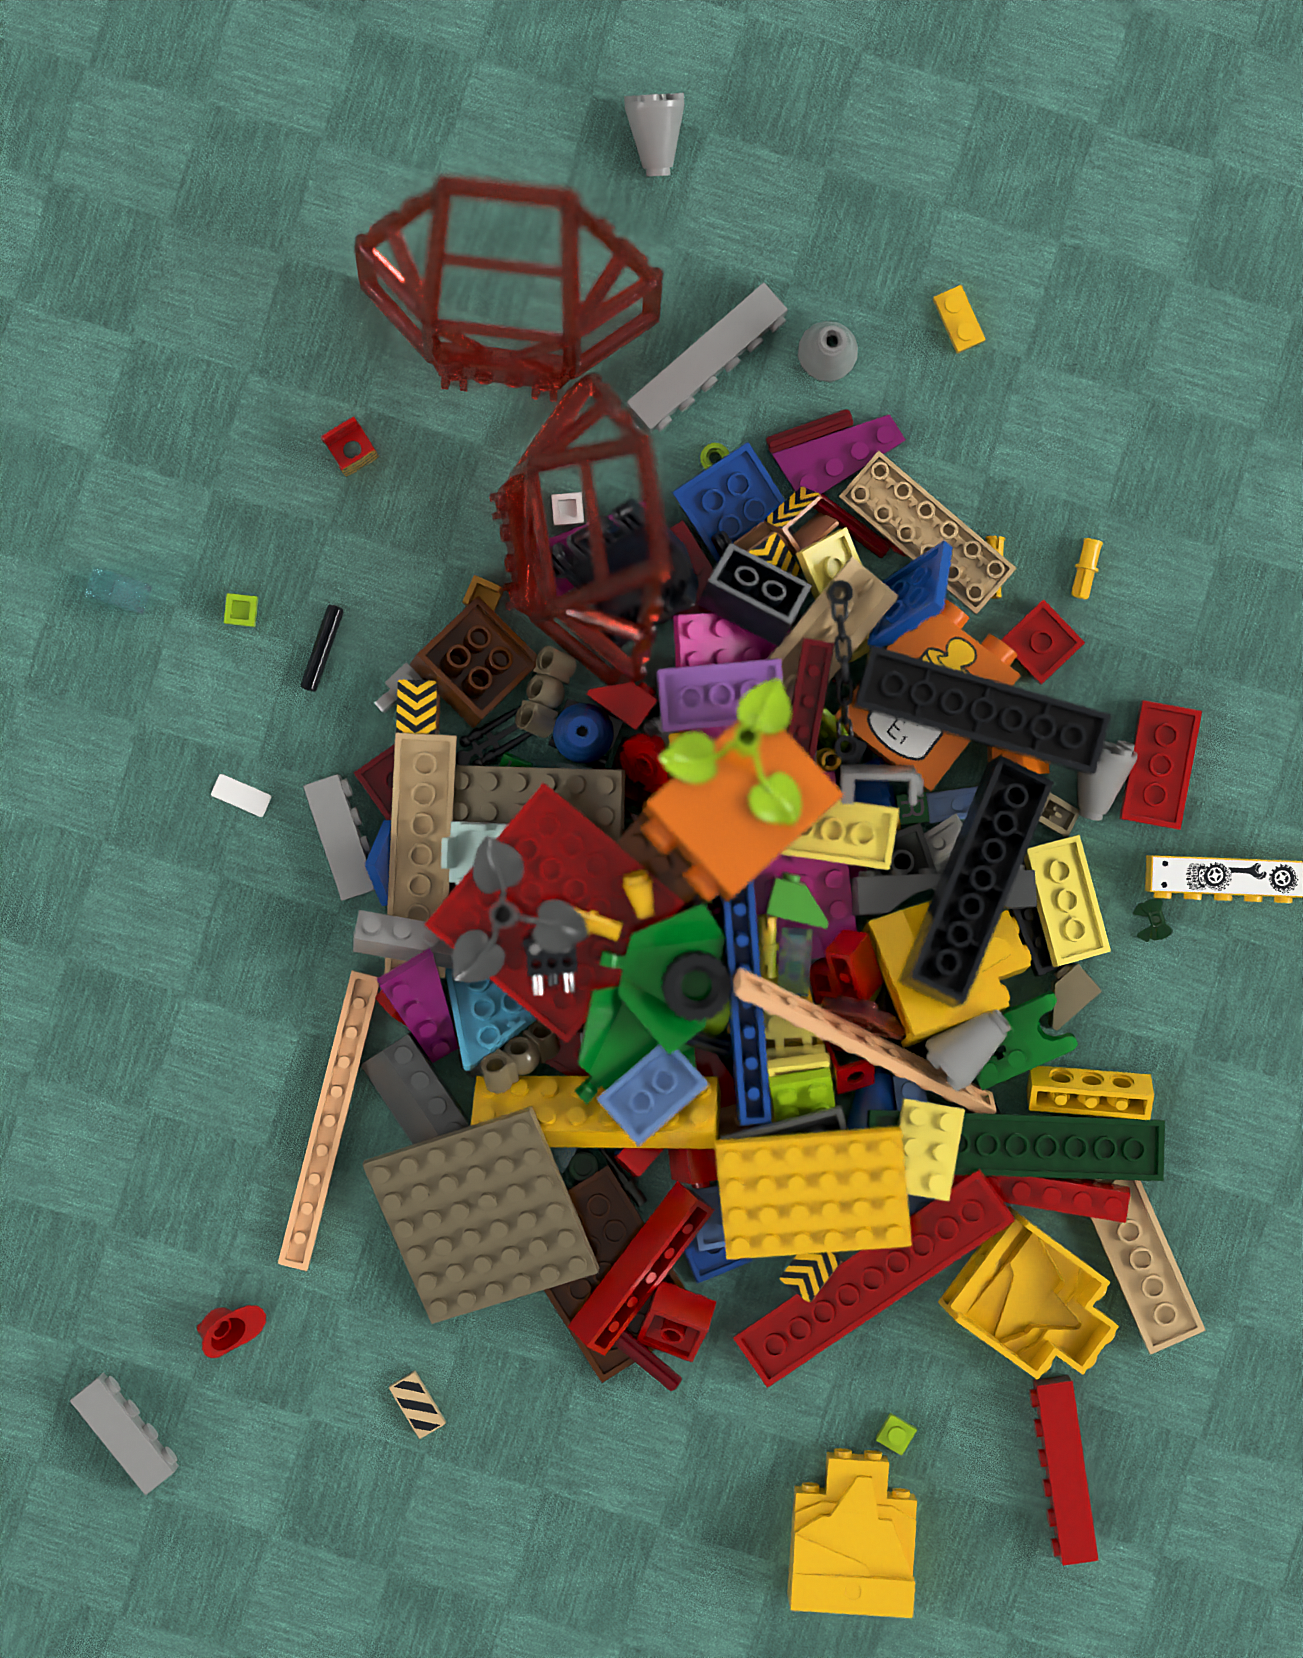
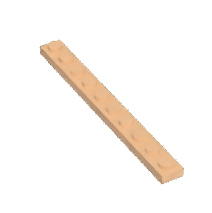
M740 967L733 975L735 995L742 1001L752 1002L762 1007L767 1013L778 1015L788 1020L797 1028L809 1030L824 1041L829 1040L841 1046L846 1052L855 1053L867 1059L868 1062L875 1066L880 1065L890 1070L897 1077L906 1078L916 1083L923 1090H931L941 1095L946 1101L950 1103L955 1102L965 1107L971 1113L995 1114L997 1112L992 1092L986 1089L982 1091L981 1087L974 1083H971L965 1089L961 1088L957 1092L948 1083L946 1072L941 1067L936 1069L930 1061Z
M354 970L351 971L278 1260L280 1265L304 1271L309 1269L376 1003L375 997L378 995L380 987L377 981L378 976Z

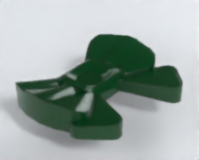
M1153 898L1139 903L1133 911L1134 915L1149 918L1151 925L1137 934V937L1145 942H1149L1150 939L1162 940L1173 933V929L1165 923V918L1161 911L1163 905L1161 898Z

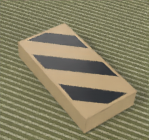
M416 1371L411 1372L389 1386L391 1393L419 1439L446 1424L444 1417Z

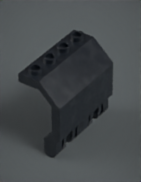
M630 498L612 509L613 521L607 516L602 515L574 534L569 535L566 538L568 547L559 542L539 554L541 564L555 578H566L593 604L601 626L596 648L603 655L613 649L618 650L622 648L627 641L636 636H643L655 625L666 623L678 612L689 610L696 602L699 581L686 545L653 512H647L634 498Z

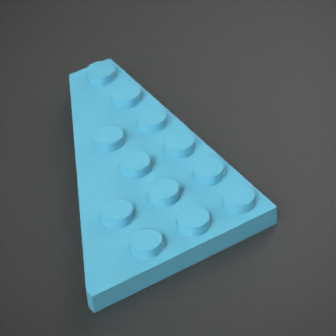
M446 968V979L464 1070L469 1071L480 1064L486 1055L494 1053L498 1048L502 1047L536 1021L537 1018L490 979L479 982H460L453 979V969Z

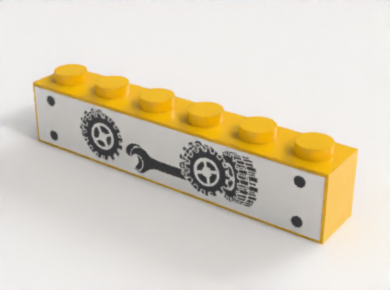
M1146 855L1145 891L1154 892L1153 898L1172 899V893H1184L1183 899L1202 900V894H1214V900L1232 901V895H1244V901L1262 902V896H1272L1276 903H1292L1293 897L1303 898V861Z

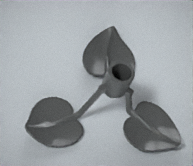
M486 836L477 849L473 863V877L478 888L484 893L492 894L500 889L501 893L498 903L490 911V918L494 923L492 926L493 933L490 939L484 931L471 930L458 938L453 951V979L460 982L483 981L500 971L506 956L504 949L494 944L498 939L500 927L510 928L518 921L537 924L533 931L534 940L541 949L550 953L566 951L588 935V929L583 917L566 902L560 900L543 902L538 908V918L519 915L515 905L505 902L507 893L505 887H513L520 882L524 873V863L515 849L490 836Z

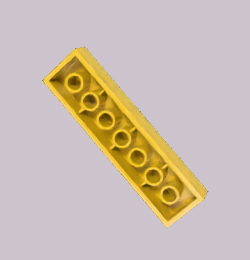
M476 1076L471 1126L532 1106L549 1147L715 1149V1140H719L721 1089L718 1077H703L709 1086L638 1147L598 1102L597 1098L606 1091L602 1086L588 1104L574 1091L589 1076H518L519 1081L512 1083V1086L503 1093L490 1092L486 1088L484 1077Z

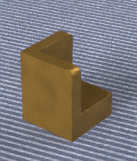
M474 575L462 603L468 606L479 596L495 612L504 589L497 584Z

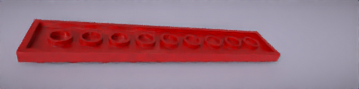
M980 1168L951 1188L949 1201L934 1199L909 1216L912 1246L859 1250L837 1267L812 1302H807L796 1293L733 1337L767 1388L1015 1221L1014 1216Z

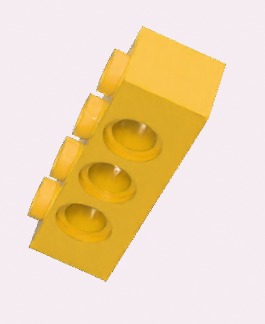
M1037 1066L1029 1070L1026 1088L1029 1111L1150 1120L1154 1101L1151 1074Z

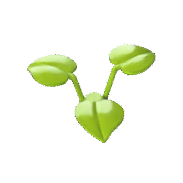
M780 678L761 683L743 696L737 710L738 720L743 725L736 730L734 740L729 741L718 753L714 754L715 746L708 736L700 732H689L678 737L660 755L661 763L670 774L690 784H701L714 778L717 773L715 760L723 757L731 749H735L741 756H752L758 778L762 783L754 786L750 791L749 806L753 814L764 822L794 825L800 817L802 802L796 782L783 772L773 773L766 780L759 752L757 751L761 739L760 731L766 735L777 734L787 727L791 718L790 703Z

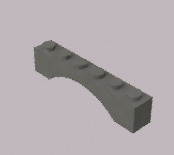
M1024 865L1020 866L1004 909H1024L1037 906L1035 870H1025ZM936 868L918 869V875H907L906 869L889 870V876H877V871L859 872V877L850 879L852 916L889 913L900 902L915 893L937 888L942 874H937Z

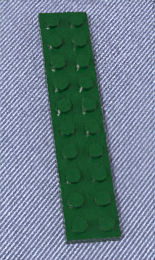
M867 1109V1129L897 1127L901 1111ZM964 1113L954 1175H971L980 1168L984 1176L1164 1181L1165 1120Z

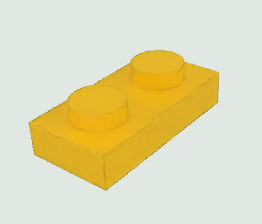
M962 285L933 297L934 304L957 354L985 342L984 334Z

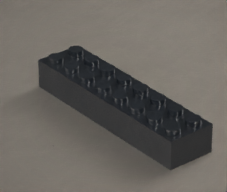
M876 646L869 648L853 704L854 708L1088 775H1093L1096 772L1112 714Z
M1001 755L987 763L898 982L952 1008L966 1003L1054 781Z

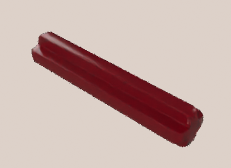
M848 409L841 410L768 436L766 438L767 447L770 453L773 454L851 427L853 425V418Z
M820 494L822 499L813 506L816 511L837 519L840 529L847 527L852 538L879 558H883L891 548L888 542L824 494Z
M626 1330L623 1331L614 1343L615 1346L669 1391L675 1390L681 1383L682 1378Z

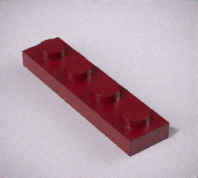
M803 637L787 733L814 761L834 643Z

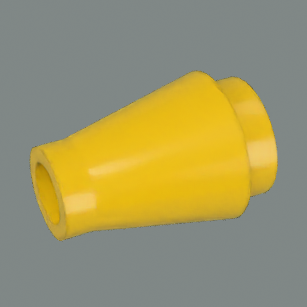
M638 870L624 875L622 887L636 912L637 918H646L654 915L652 877L648 876L647 870Z

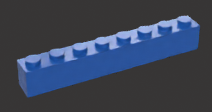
M752 880L728 903L720 896L722 932L725 936V967L730 975L732 992L729 994V1024L732 1043L736 1116L741 1126L772 1123L763 1008L752 1002L742 1001L735 995L733 975L739 967L761 978L754 882Z

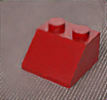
M642 681L638 686L630 682L593 688L587 692V696L636 731L658 702L654 698L656 691Z
M661 1281L651 1298L637 1340L646 1346L693 1362L709 1330L717 1301L711 1300L702 1294H695L679 1288L675 1284Z

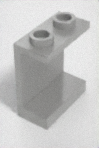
M840 764V791L844 794L841 798V804H854V779L908 780L907 796L910 805H917V797L923 796V778H921V774H917L914 765Z

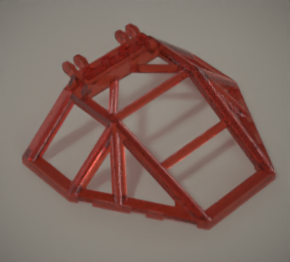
M441 174L434 179V185L420 196L412 195L405 200L399 211L392 210L372 224L366 235L363 233L358 234L355 237L354 244L361 290L428 363L433 365L438 375L442 376V389H449L451 381H459L460 391L467 392L469 380H475V382L484 385L491 384L492 382L504 383L511 388L530 386L532 387V399L538 400L541 391H550V401L557 402L558 391L568 381L578 378L659 323L664 271L659 267L652 268L648 264L649 258L625 236L618 237L614 234L613 225L604 217L596 218L579 202L580 196L573 189ZM452 196L560 209L561 266L446 253ZM431 210L424 281L422 282L402 234V229ZM581 226L613 254L582 303L580 276ZM386 240L390 244L402 276L376 250ZM444 266L561 279L562 332L439 318ZM626 266L639 276L638 281L604 301ZM378 276L420 321L421 331L379 285ZM643 298L641 314L581 354L582 338ZM464 334L540 343L518 350L487 347ZM441 337L449 340L450 342L441 341ZM562 349V355L548 354Z
M597 372L587 373L566 390L509 473L508 480L498 489V492L491 493L489 497L490 502L495 503L497 510L492 514L493 521H503V524H500L499 531L501 541L506 542L507 554L504 555V565L506 572L511 574L512 582L503 584V590L509 592L510 601L506 603V610L516 609L528 616L536 627L607 686L631 682L635 683L645 679L646 669L645 667L642 668V664L650 659L656 633L655 626L651 625L654 619H659L662 603L661 600L657 599L662 578L669 577L671 566L652 439L647 432L640 433L632 423L634 422L632 413L628 408H620V398L608 383H600L602 382V376ZM592 395L597 402L575 419L587 398ZM604 415L610 418L624 436L567 448ZM636 455L652 561L608 577L591 463ZM579 466L596 582L557 596L539 473ZM647 586L638 625L585 607L637 587ZM557 617L616 668L612 669L553 619ZM599 630L634 641L632 656L628 657Z

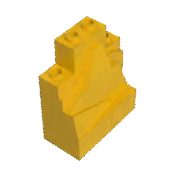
M931 901L868 921L861 932L869 933L882 977L905 1031L906 1037L901 1042L903 1048L927 1040L935 1034L986 1012L992 1013L994 1010H998L1001 1013L1010 1006L1008 1003L1010 1001L1009 992L1004 984H1000V981L1025 972L1031 966V954L1025 944L1022 945L1018 935L1020 933L1018 922L1014 917L1010 916L1008 910L1003 911L966 1003L954 1008L898 982Z
M1008 1206L1015 1221L979 1245L938 1300V1303L956 1322L1037 1380L1050 1369L1055 1356L1083 1375L1087 1369L1095 1364L1097 1355L1106 1344L1113 1340L1119 1327L1112 1319L1093 1306L1096 1301L1105 1295L1110 1281L1011 1206Z
M835 1448L834 1452H827L824 1488L813 1482H803L801 1486H794L787 1591L790 1610L913 1618L915 1594L913 1566L917 1499L914 1493H910V1490L904 1488H893L892 1492H887L889 1461L887 1456L882 1455V1452L865 1450L864 1454H853L850 1449Z

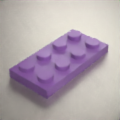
M781 659L657 669L662 731L733 725L738 720L737 710L739 702L747 692L769 680L780 678L783 683Z

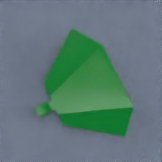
M704 903L632 933L625 955L602 950L600 965L622 969L618 996L668 1055L672 1054L704 1029L707 1019L700 1022L697 1020L689 1021L684 1017H679L670 1009L663 997L661 988L663 973L665 974L666 966L674 960V957L680 956L686 951L695 952V950H701L702 952L712 954L720 960L725 936ZM702 971L689 972L681 982L682 993L686 998L693 1001H700L706 998L712 988L710 977Z
M619 985L592 990L578 1058V1064L590 1076L574 1090L586 1104L593 1099L601 1086L608 1090L659 1045L652 1034L646 1031V1027L618 996ZM683 1044L678 1050L696 1069L694 1047Z

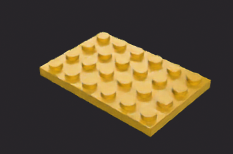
M902 1126L715 1140L727 1260L912 1246Z

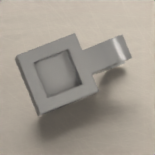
M407 662L384 682L390 690L374 703L384 713L397 702L398 680H423Z

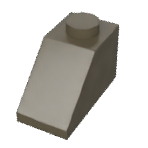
M1074 962L1071 965L1065 964L1057 969L1054 973L1056 978L1051 982L1050 991L1054 992L1057 1003L1049 1011L1048 1025L1055 1031L1059 1030L1102 992L1081 966Z

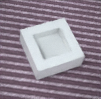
M581 492L551 495L554 526L584 524Z

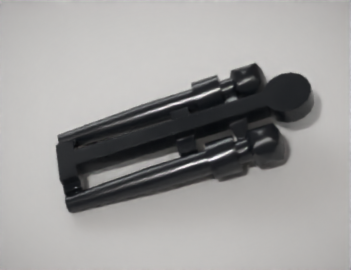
M521 705L481 728L473 729L470 731V735L462 736L459 739L460 745L462 747H469L472 742L473 749L468 752L459 751L456 753V764L468 765L470 758L476 754L480 758L473 761L474 766L491 764L499 756L534 735L525 732L499 746L497 741L516 731L519 727L515 723L495 736L491 732V730L515 716ZM486 734L488 740L478 745L476 742L484 738L483 735ZM492 745L495 750H490L483 756L482 750Z

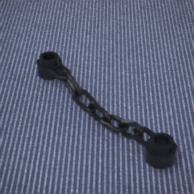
M836 580L829 584L826 591L827 598L831 602L832 619L837 623L838 636H836L834 642L835 657L841 663V678L837 681V702L841 705V717L836 722L837 738L833 743V751L837 757L849 760L854 758L859 752V743L853 737V723L848 717V707L853 701V681L848 676V663L852 659V646L850 637L845 633L844 625L848 618V602L852 599L853 588L847 581ZM836 587L843 589V596L839 599L834 596V589ZM836 605H843L844 616L838 614L836 617ZM839 640L841 643H844L846 640L848 657L842 655L840 658ZM841 683L844 686L849 683V699L846 697L841 699ZM841 723L843 726H846L848 723L849 735H841ZM843 741H847L850 745L849 750L845 753L840 750V745Z

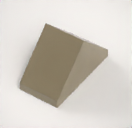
M1050 792L1038 824L1068 838L1079 816V810Z

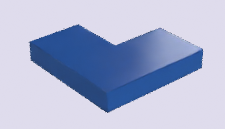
M384 820L364 864L382 906H388L391 820Z

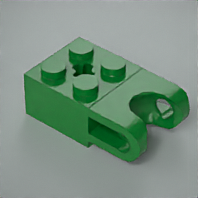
M1045 992L1001 1012L1010 1024L1011 1029L1007 1032V1037L1000 1045L1005 1047L1001 1054L994 1052L976 1076L982 1091L1065 1055L1077 1047L1078 1042L1072 1033L1051 1036L1046 1034L1040 1027V1017L1056 1006L1057 998L1054 992Z

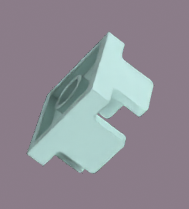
M451 821L450 837L442 838L441 868L449 869V882H454L457 885L472 868L477 849L486 836L496 839L508 824Z

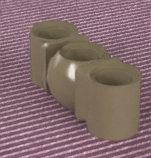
M545 646L541 649L536 658V667L533 670L538 675L533 677L527 685L526 691L529 701L522 700V706L516 713L515 723L517 727L541 738H546L553 732L556 717L559 713L553 709L560 706L564 700L565 689L563 683L569 684L570 678L575 672L576 660L574 657L551 646Z
M537 1020L530 1025L528 1030L522 1031L523 1037L513 1038L507 1042L503 1050L498 1048L495 1053L486 1055L481 1061L486 1088L492 1093H503L512 1086V1083L519 1081L518 1075H527L538 1066L539 1062L543 1064L547 1059L555 1057L560 1050L557 1035Z

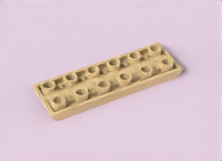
M880 451L873 456L839 496L844 503L912 561L944 540L952 546L951 565L946 590L976 615L1017 569Z
M851 556L830 583L836 580H844L853 588L852 599L848 602V618L844 622L845 633L851 639L853 653L894 604L898 595ZM829 584L788 632L780 647L777 646L767 658L781 659L783 687L790 707L803 637L834 643L836 636H838L837 623L832 619L831 602L826 594ZM836 587L834 589V596L838 599L843 596V589ZM836 605V617L838 614L844 616L843 605ZM839 640L840 658L842 655L848 657L846 640L844 643H841ZM835 644L828 682L841 668V663L835 657Z

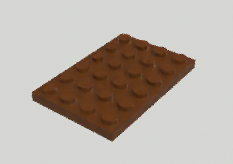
M609 1164L567 1189L599 1265V1271L597 1274L544 1290L566 1327L645 1224ZM672 1266L662 1281L675 1284L679 1288L687 1290ZM654 1292L625 1329L635 1339H637ZM568 1328L601 1383L635 1363L615 1345L611 1347L605 1356L592 1350ZM644 1345L651 1352L656 1350L652 1347Z

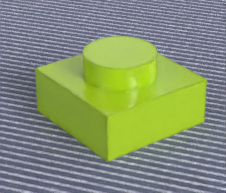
M227 593L224 624L255 627L259 597Z
M890 1412L875 1439L902 1456L917 1432V1428Z

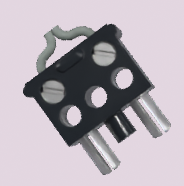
M533 933L532 935H525L522 938V945L526 947L528 976H532L533 994L538 995L536 976L539 978V992L542 995L544 994L543 975H547L548 985L554 986L559 985L558 974H563L564 992L569 993L567 973L570 976L571 993L574 992V973H578L576 944L566 951L550 953L537 945ZM570 957L572 960L569 963H565L563 958ZM549 958H555L557 960L554 964H550L547 962ZM534 959L541 961L539 965H534L531 962Z

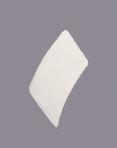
M223 774L218 776L211 793L213 797L259 817L264 816L271 799V795Z

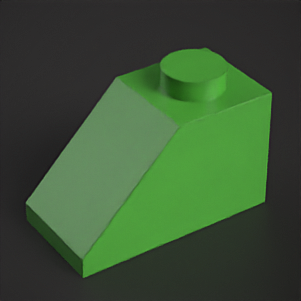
M783 872L782 876L774 875L766 913L827 929V918L805 882L800 881L801 876L789 872Z

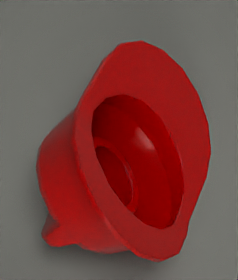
M247 1305L234 1311L225 1307L211 1310L196 1327L198 1334L203 1339V1353L207 1357L218 1358L254 1339L262 1331L266 1323V1314L257 1305Z

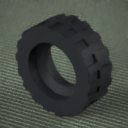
M701 950L683 952L684 954L677 955L666 966L665 974L663 973L662 975L663 981L661 985L663 997L670 1009L679 1017H684L689 1021L697 1020L698 1022L704 1021L707 1018L711 1019L718 1012L721 1013L725 1004L729 1002V994L732 992L730 975L723 963L708 952L705 953ZM691 971H702L711 979V991L703 1000L693 1001L686 998L682 993L681 982L684 976Z

